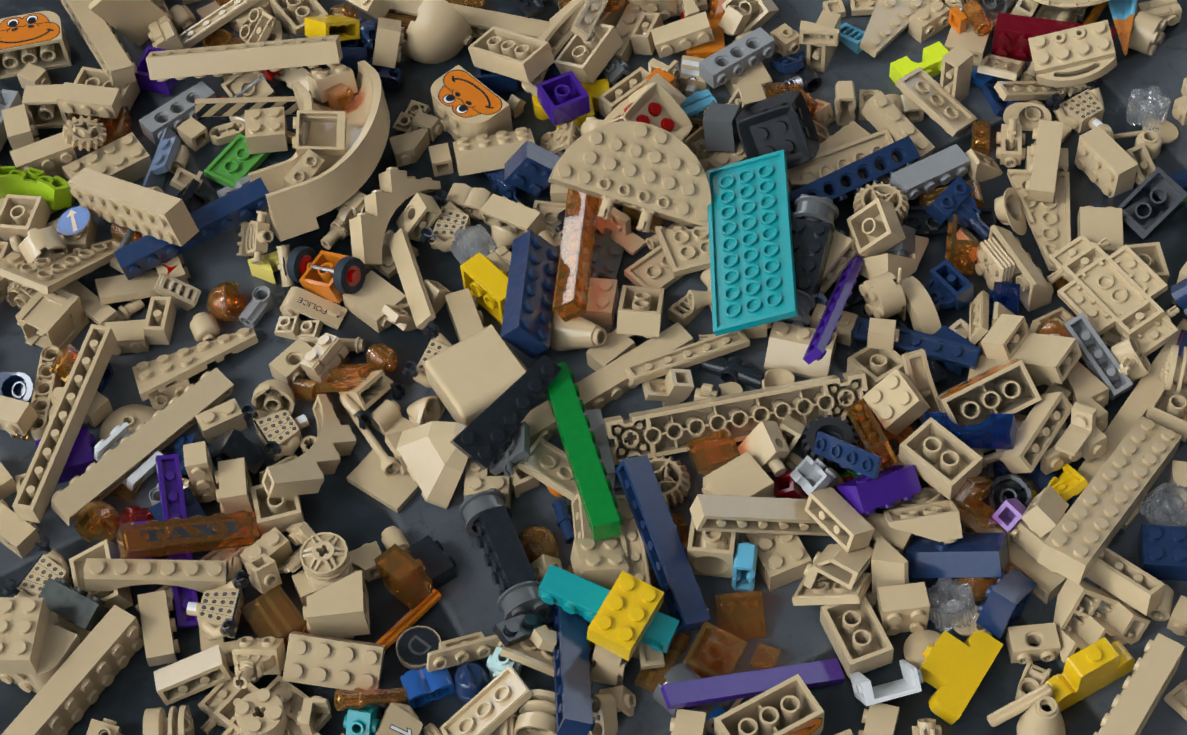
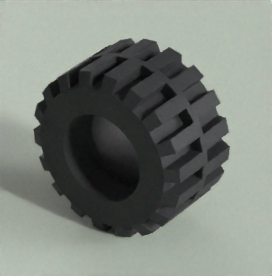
M822 415L818 417V420L812 419L810 425L807 424L802 433V459L807 455L814 461L819 458L827 467L834 469L840 474L845 473V468L840 467L834 461L815 454L813 449L818 431H823L858 446V434L855 432V427L853 425L849 426L850 422L846 419L842 421L840 416L833 418L832 415H827L824 418Z

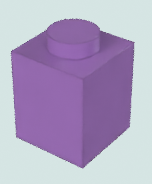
M1017 498L1007 499L992 515V518L1009 533L1017 528L1019 522L1023 521L1021 517L1027 508Z

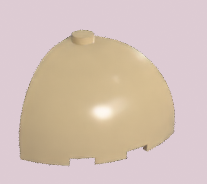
M423 0L417 9L419 12L416 20H411L406 30L408 36L407 41L403 40L402 53L420 63H442L457 55L464 46H468L473 39V33L466 19L446 0Z

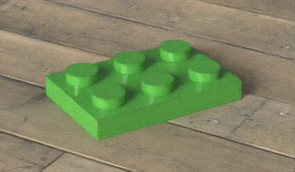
M239 133L203 172L205 177L221 185L233 188L237 180L255 171L272 152L249 154L245 135Z

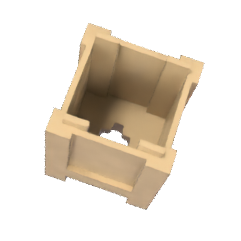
M60 288L51 294H42L40 291H37L15 316L18 321L17 325L21 326L25 334L26 344L30 346L35 344L43 349L49 345H55L61 353L89 323L88 317L84 314L81 306L80 297Z

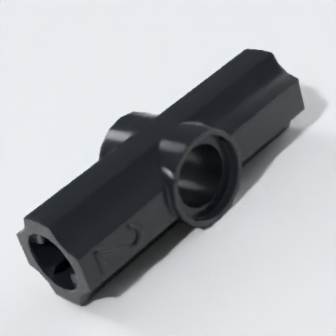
M719 356L700 364L701 371L719 376L725 383L736 382L756 389L762 388V380L766 371L748 366L738 357L733 356L726 359Z

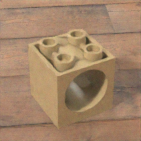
M691 518L687 559L693 567L694 575L732 578L735 547L738 544V532L696 531L693 519Z

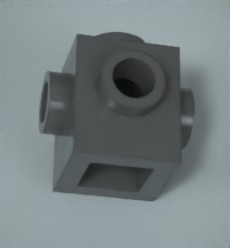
M613 57L602 70V73L605 75L603 79L608 78V83L612 87L631 74L628 70L630 66L623 59L619 61Z

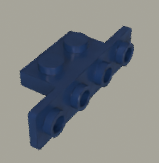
M823 431L817 432L813 449L815 454L838 463L842 468L852 469L855 471V474L872 479L878 478L882 463L881 456Z

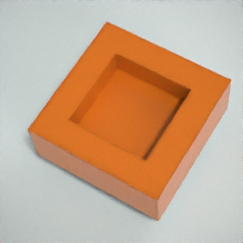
M957 6L950 8L948 23L959 34L965 32L968 20L966 14Z

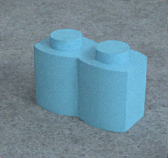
M743 542L738 543L735 547L732 588L736 591L751 592L754 589L758 555L756 545Z

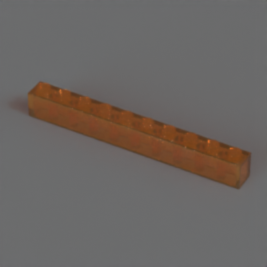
M568 189L553 301V310L564 322L586 313L599 198L572 189Z

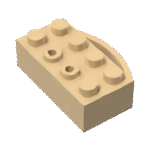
M1108 20L1028 38L1037 83L1050 87L1077 86L1096 80L1117 66L1116 52Z

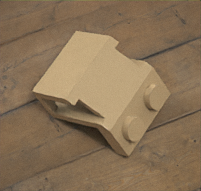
M838 543L827 545L823 552L818 551L813 562H809L803 573L806 576L803 585L812 589L819 578L824 575L852 590L869 567L874 549L868 546L847 553Z

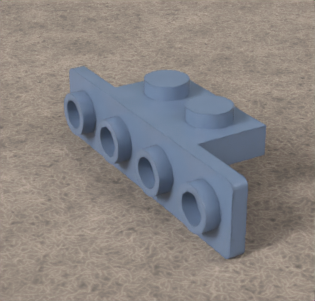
M169 127L163 131L143 187L158 186L162 189L168 171L172 167L181 140Z

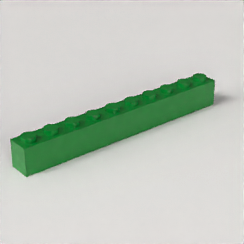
M566 362L558 363L557 365L562 369L545 392L594 542L621 536V526L624 525L621 512L616 511L618 508L615 495L611 496L610 492H613L611 481L605 478L607 471L604 462L600 463L599 461L601 459L599 446H594L596 439L593 430L589 431L588 429L591 428L589 417L583 414L585 407L583 400L578 399L580 397L578 385H573V382H575L572 369L568 370Z

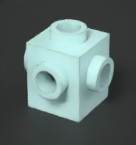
M496 646L494 653L490 654L487 659L486 667L489 669L491 680H493L509 665L520 675L522 664L501 656L502 648Z

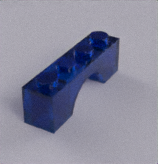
M946 412L924 413L922 424L932 417L970 448L1013 449L1017 433L1014 414L991 413L986 420L979 424L961 426L953 423Z

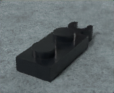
M547 609L539 610L537 615L529 611L495 624L493 632L505 647H509L529 639L533 630L540 626L546 625L550 628L555 619L544 618Z

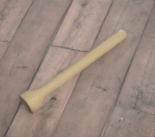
M346 410L381 460V469L386 476H393L400 470L398 461L394 457L387 455L367 425L365 430L361 429L358 417H354Z

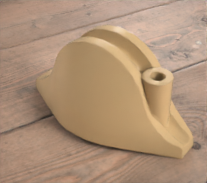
M438 396L423 397L408 406V418L410 423L416 426L431 421H440L446 407Z

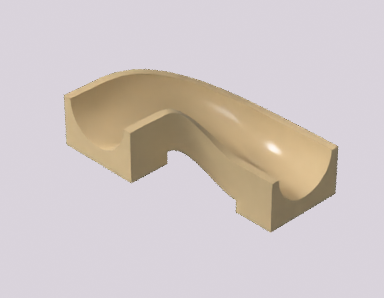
M365 60L357 62L358 76L356 85L358 93L344 96L336 101L321 103L312 99L309 91L299 81L292 83L299 110L346 111V154L344 156H320L325 160V164L318 176L286 188L284 187V179L303 156L297 155V152L286 161L248 173L250 182L261 177L269 192L265 194L269 208L267 211H264L268 212L265 222L270 224V229L280 242L319 229L316 217L332 211L352 197L368 180L383 154L389 135L390 114L380 76ZM303 122V146L336 147L337 122Z

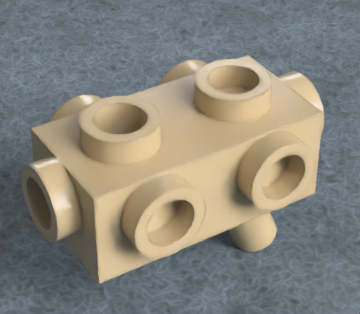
M1015 116L1009 117L1008 124H1001V131L996 133V144H1000V147L996 148V159H1000V165H1005L1008 168L1020 165L1021 160H1025L1026 148H1022V145H1025V133H1022V125H1017V117Z

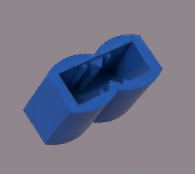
M426 667L419 670L412 669L400 677L403 690L411 708L424 706L433 700H440L455 693L454 683L448 668L430 673Z

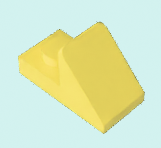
M277 251L262 255L264 264L261 265L252 264L254 258L247 260L252 276L276 284L273 272L280 271L277 267L279 264Z

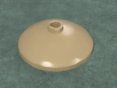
M130 404L116 409L102 423L99 434L100 440H106L110 436V432L117 425L121 426L125 422L129 423L128 431L134 434L136 428L141 423H147L152 419L156 410L143 404Z

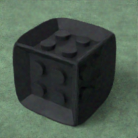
M799 90L785 92L756 102L741 110L736 119L738 134L747 159L784 149L788 170L808 162L817 155L820 147L817 130L808 105Z

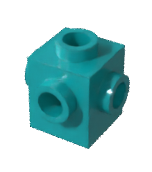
M354 703L348 709V714L344 718L343 727L346 729V735H375L380 725V721L377 719L378 706Z

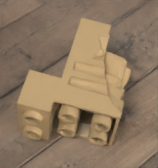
M1001 314L981 341L987 359H995L996 365L1014 358L1022 359L1035 386L1045 384L1057 387L1058 384H1062L1082 356L1076 338L1030 333L1025 317L1018 315Z

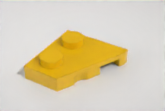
M1065 463L1062 466L1064 472L1059 478L1053 477L1048 486L1050 485L1067 501L1073 496L1080 494L1087 487L1088 482L1069 464Z

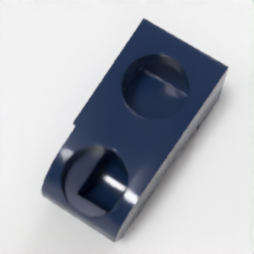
M369 61L368 64L378 72L382 86L389 89H397L403 77V72L399 68L372 65V61Z

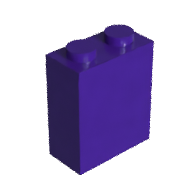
M87 426L80 429L57 484L70 481L77 475L80 477L86 472L87 467L91 463H97L94 459L96 439L94 434L89 433ZM41 439L35 441L37 448H38V445H39Z

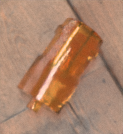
M971 0L962 7V12L966 14L967 21L973 27L975 34L985 36L992 30V22L987 18L985 11L977 0Z

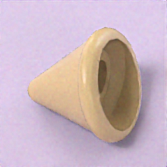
M492 224V252H495L502 245L508 250L512 249L513 240L519 236L501 226Z

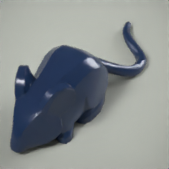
M359 19V40L367 42L370 50H372V42H375L376 38L375 27L377 19Z
M505 168L485 173L487 178L494 184L492 188L499 190L500 196H505L508 199L513 197L516 202H520L517 198L519 188L504 181Z

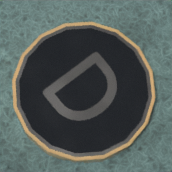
M415 626L407 629L400 635L396 643L398 660L403 666L411 670L425 668L427 666L428 652L438 650L439 642H441L440 636L435 630L427 626Z

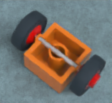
M298 246L291 251L287 259L286 269L291 280L301 283L306 291L331 302L340 304L344 293H357L365 282V265L356 257L323 250L317 254L310 247Z

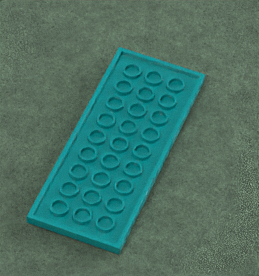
M784 149L707 170L706 177L711 192V204L708 206L712 321L715 336L798 316L787 158Z

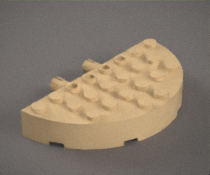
M619 121L601 125L588 131L573 142L562 154L548 180L549 183L602 199L599 213L597 214V217L600 219L604 217V220H610L614 203L640 211L641 215L636 229L639 231L643 230L642 232L649 233L653 216L692 228L695 226H708V206L711 204V192L702 165L690 148L679 138L652 124L636 121Z

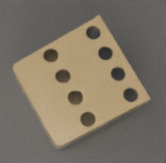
M492 324L424 362L428 383L454 420L466 426L528 370L509 343L500 337L501 333Z

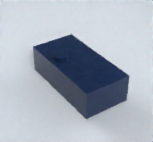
M1007 532L962 533L963 538L957 539L954 543H943V541L938 542L914 535L905 552L906 560L908 561L909 578L1002 577L1010 559Z

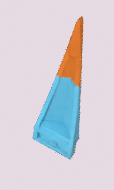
M1138 0L1108 1V5L1123 53L1126 56Z

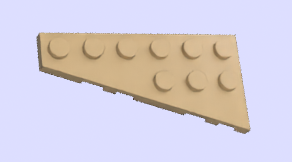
M1008 169L1007 176L1012 187L1020 196L1022 210L1048 270L1057 271L1049 262L1048 257L1071 242L1069 172L1057 171L1053 202L1050 203L1027 200L1028 192L1025 191L1026 179H1030L1031 174H1027V170Z

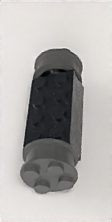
M802 194L795 200V213L791 215L798 316L779 320V322L806 327L811 322L809 313L815 308L834 237L835 225L833 222L837 219L839 210L833 204L832 199L828 197L821 198Z
M491 488L466 496L459 508V516L466 522L465 530L467 534L476 537L479 549L483 548L485 564L487 567H491L493 583L500 588L497 606L505 614L504 621L529 611L537 615L541 609H547L544 617L547 619L553 605L543 602L541 597H538V588L541 582L536 581L535 573L511 521L512 511L508 506H505V495L496 488Z

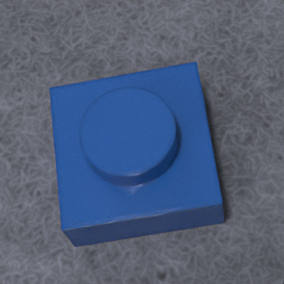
M976 69L971 73L970 82L981 88L984 83L992 84L996 81L997 77L977 73Z

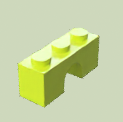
M938 41L923 48L921 63L913 62L907 56L890 63L889 77L896 84L900 78L919 67L929 76H937L941 74L943 56L949 51Z

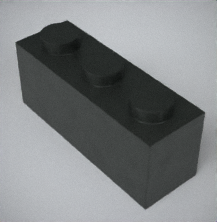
M48 578L38 598H44L49 610L91 632L109 612L110 609L103 606L105 601L95 596H92L91 599L86 597L88 592L77 586L74 590L71 589L72 584L62 578H59L58 581Z

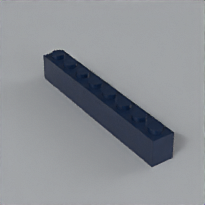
M260 177L191 212L190 215L199 232L183 246L170 244L167 241L146 235L114 251V254L127 279L131 280L258 215L256 211H267L269 208L265 194L269 192Z
M648 455L625 458L615 470L660 589L664 592V599L670 615L680 620L677 633L681 634L703 629L711 620L710 611L705 606L701 588L697 585L694 577L693 567L688 562L685 546L680 541L677 526L673 523L670 515L669 505L665 502L662 487L654 474V466L650 463Z
M553 604L551 614L555 620L552 624V630L557 631V643L553 649L557 735H588L589 731L594 729L595 717L592 716L594 699L591 698L593 681L590 680L592 663H589L591 646L588 645L587 621L583 616L576 613L569 614L562 607Z

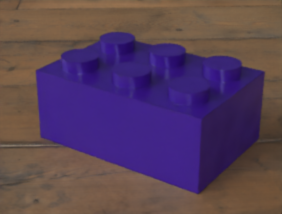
M891 465L880 469L877 479L860 476L834 486L835 491L859 514L862 513L863 516L875 513V509L878 507H892L895 505L894 501L913 499L914 494L922 491L914 465Z

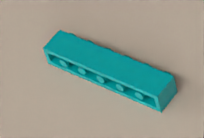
M550 564L538 588V597H541V600L547 604H556L562 607L569 614L576 613L583 616L586 621L591 623L610 590ZM658 611L640 642L648 645L655 652L662 651L667 654L678 631L680 620Z

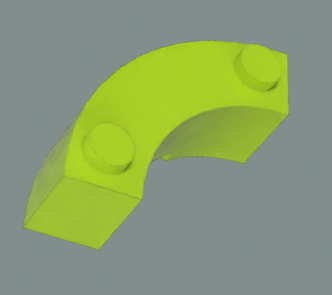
M0 166V198H5L7 194L42 196L52 210L72 207L71 188L63 178L57 175L54 177L45 175L44 170L29 167L28 171L15 170L16 166Z

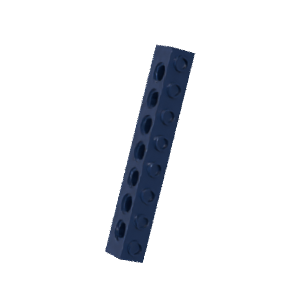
M908 135L790 192V205L794 206L795 200L802 194L821 198L828 197L832 201L836 200L839 203L847 199V195L852 192L856 195L860 188H865L866 184L872 186L873 182L876 184L880 183L882 177L887 176L891 178L892 173L915 163L920 155ZM892 155L896 156L899 162L894 161ZM875 163L881 166L882 171L876 168ZM858 172H862L865 179L861 178ZM841 180L846 181L848 187L843 186ZM824 188L831 192V196L824 192Z

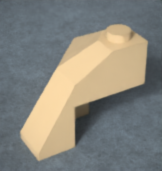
M915 235V253L908 254L907 257L887 252L871 257H865L857 253L856 256H860L864 260L861 267V275L871 279L883 273L891 272L896 277L893 281L897 282L898 268L902 267V280L916 272L929 243V238Z
M431 421L402 431L396 452L406 463L407 471L414 483L417 482L424 500L447 509L468 460V457L450 442L466 425L458 422Z
M1067 578L1057 595L1053 621L1056 625L1061 646V661L1065 663L1068 657L1104 637L1110 643L1120 641L1123 645L1127 643L1132 645L1140 640L1151 621L1103 590L1083 580L1080 584H1077Z

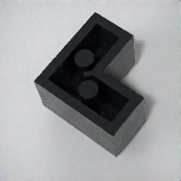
M236 429L213 437L207 447L217 471L218 461L244 457L250 477L257 474L268 455L262 451L258 444L252 443L245 437L244 433Z

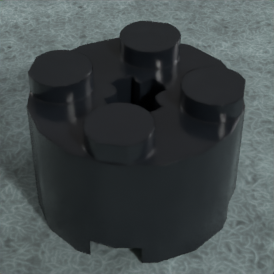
M1006 474L997 477L990 484L987 491L991 505L989 507L995 513L1005 500L1017 498L1027 508L1041 490L1032 478L1024 474Z

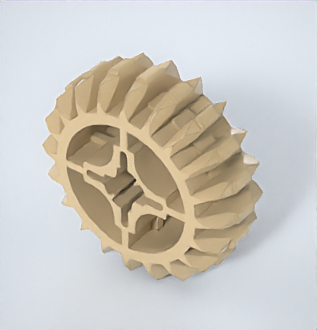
M883 181L880 184L873 182L872 186L866 184L865 188H860V191L856 193L853 202L854 214L869 202L871 203L875 199L881 198L893 203L894 207L896 206L895 211L900 224L903 223L908 215L909 204L907 195H905L904 190H899L898 185L892 186L891 182L888 184H884Z
M654 455L652 460L649 461L654 466V474L662 487L665 502L669 506L671 505L676 508L677 502L683 503L684 497L688 495L690 474L687 472L685 465H681L680 460L674 461L672 456L665 459L664 455L661 458H657Z

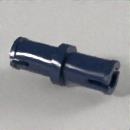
M557 499L552 503L557 517L556 524L557 527L561 528L564 542L572 544L574 542L573 517L569 513L565 499Z

